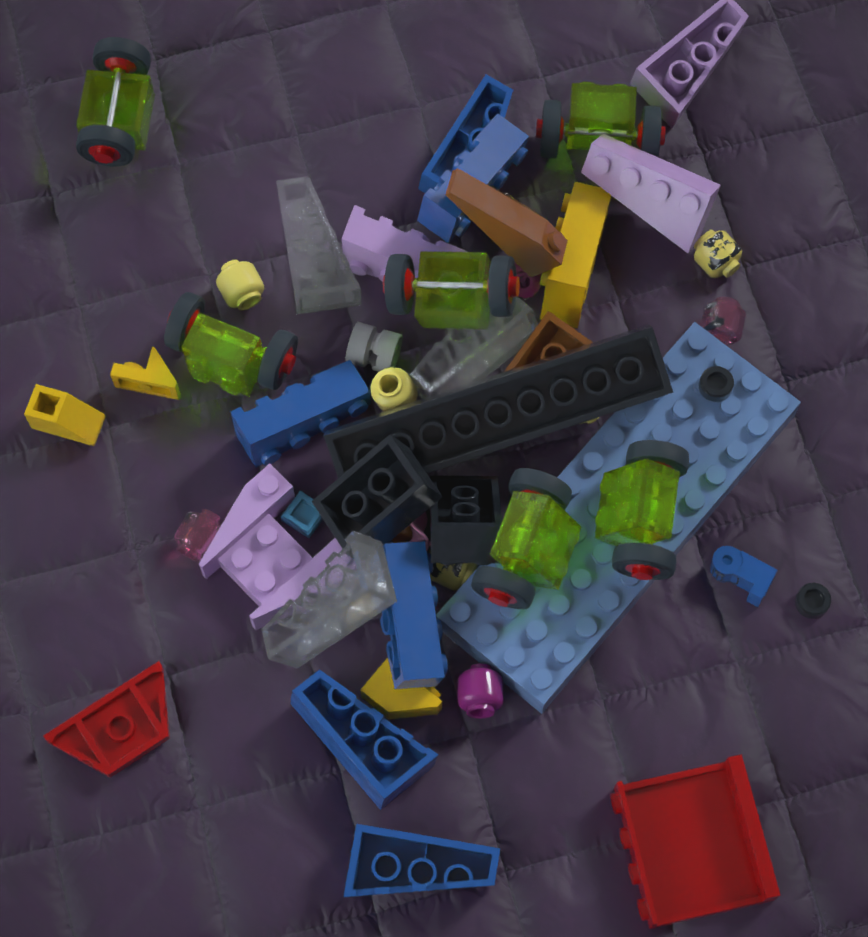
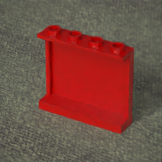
M742 754L728 757L725 762L627 784H623L622 781L616 783L614 787L615 793H610L611 804L614 814L621 815L623 828H619L620 840L623 849L630 850L633 863L628 864L629 876L632 885L638 884L641 899H637V907L641 920L648 921L649 929L774 901L781 896Z

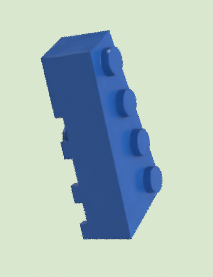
M485 74L423 171L418 187L420 191L426 193L430 188L434 190L439 183V178L446 170L452 173L451 170L459 155L466 149L470 152L474 150L471 148L474 139L497 113L505 118L513 89Z
M497 113L471 144V148L474 150L472 152L467 149L464 150L457 158L451 171L458 168L499 190L509 177L507 170L512 164L518 166L527 155L528 150L525 146L529 136ZM446 170L439 178V183L435 189L430 188L424 194L417 221L449 244L455 235L460 238L466 232L471 221L445 195L452 174L449 170Z
M348 360L313 375L310 379V384L306 386L302 383H295L286 387L281 396L274 400H270L267 395L256 400V407L244 412L239 407L230 411L236 436L257 468L262 464L266 466L269 463L276 462L282 453L291 448L299 449L310 441L311 437L320 432L325 433L327 430L336 428L341 420L350 415L351 417L361 415L368 409V405L371 404V393L351 360Z
M425 541L385 543L368 567L370 576L377 575L378 578L377 587L374 588L376 602H383L384 606L380 619L382 632L385 635H390L391 641L387 643L386 651L394 689L434 687L445 678L448 664L446 655L441 654L440 641L443 629L441 621L436 620L435 607L437 606L438 595L436 587L431 585L430 573L433 569L431 554L426 551Z
M320 669L292 690L290 704L380 810L434 767L438 758L436 752L429 747L425 748L415 741L413 736L404 729L400 730L383 718V714L374 708H369L358 700L355 694Z
M356 824L344 897L495 886L500 848Z

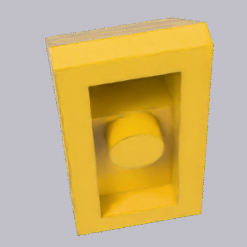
M154 346L151 349L146 369L133 362H125L124 365L113 363L110 376L116 388L179 400L181 394L177 381Z

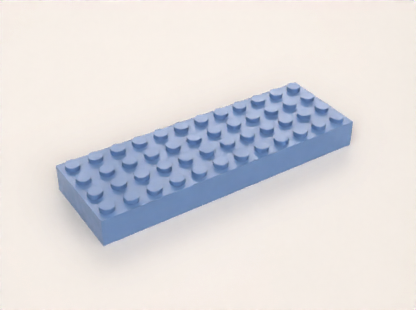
M696 322L688 328L663 357L674 393L614 412L557 477L572 490L567 508L562 512H551L537 508L513 573L534 585L536 591L531 606L528 609L502 607L480 596L471 587L475 570L436 614V620L441 621L443 633L479 663L488 664L492 670L500 673L503 683L541 714L655 581L629 577L618 573L612 568V556L616 546L625 543H643L651 477L637 474L627 468L626 454L629 445L642 440H658L679 445L689 453V466L684 476L672 479H658L650 540L651 545L666 548L677 555L794 418L801 404V401ZM712 366H720L727 369L734 379V387L730 396L720 402H712L705 399L699 391V381L702 373ZM528 511L502 539V562L480 566L507 569Z

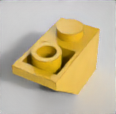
M38 384L34 387L24 413L32 429L95 446L106 417L104 413L69 393Z
M388 658L361 688V698L387 719L437 715L442 710V701L439 699L441 694L434 687L394 689Z

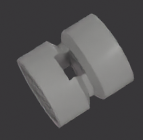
M357 321L349 339L345 361L351 360L354 365L361 367L371 364L372 370L377 372L384 368L395 367L400 354L403 335L385 329L378 333L375 326Z

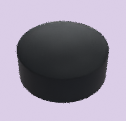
M720 366L707 368L702 373L699 381L700 393L705 399L712 402H720L727 399L734 387L732 374Z
M813 582L803 585L795 597V606L798 612L810 619L822 617L831 605L830 592L819 583Z

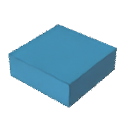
M299 491L281 516V521L307 538H310L323 518L312 503L314 499Z

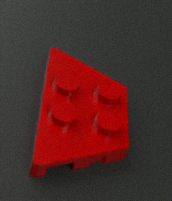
M160 661L43 735L45 740L109 778L169 740L170 732L164 668Z

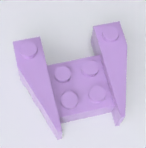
M270 463L243 487L199 563L202 574L206 579L221 567L259 606L249 615L252 627L255 630L276 622L280 617L297 609L302 610L311 606L313 602L321 598L330 597L341 592L365 570L364 563L345 553L336 538L312 558L275 520L291 504L295 494L293 486Z

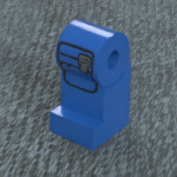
M732 546L718 548L714 552L710 564V572L717 581L723 583L731 582L749 592L746 601L756 607H759L778 571Z

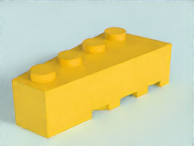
M574 182L572 193H565L561 212L566 214L564 218L558 217L555 228L568 241L562 265L543 272L541 275L540 285L545 286L540 320L549 311L569 326L574 328L579 326L582 307L585 303L611 201V195L601 187Z

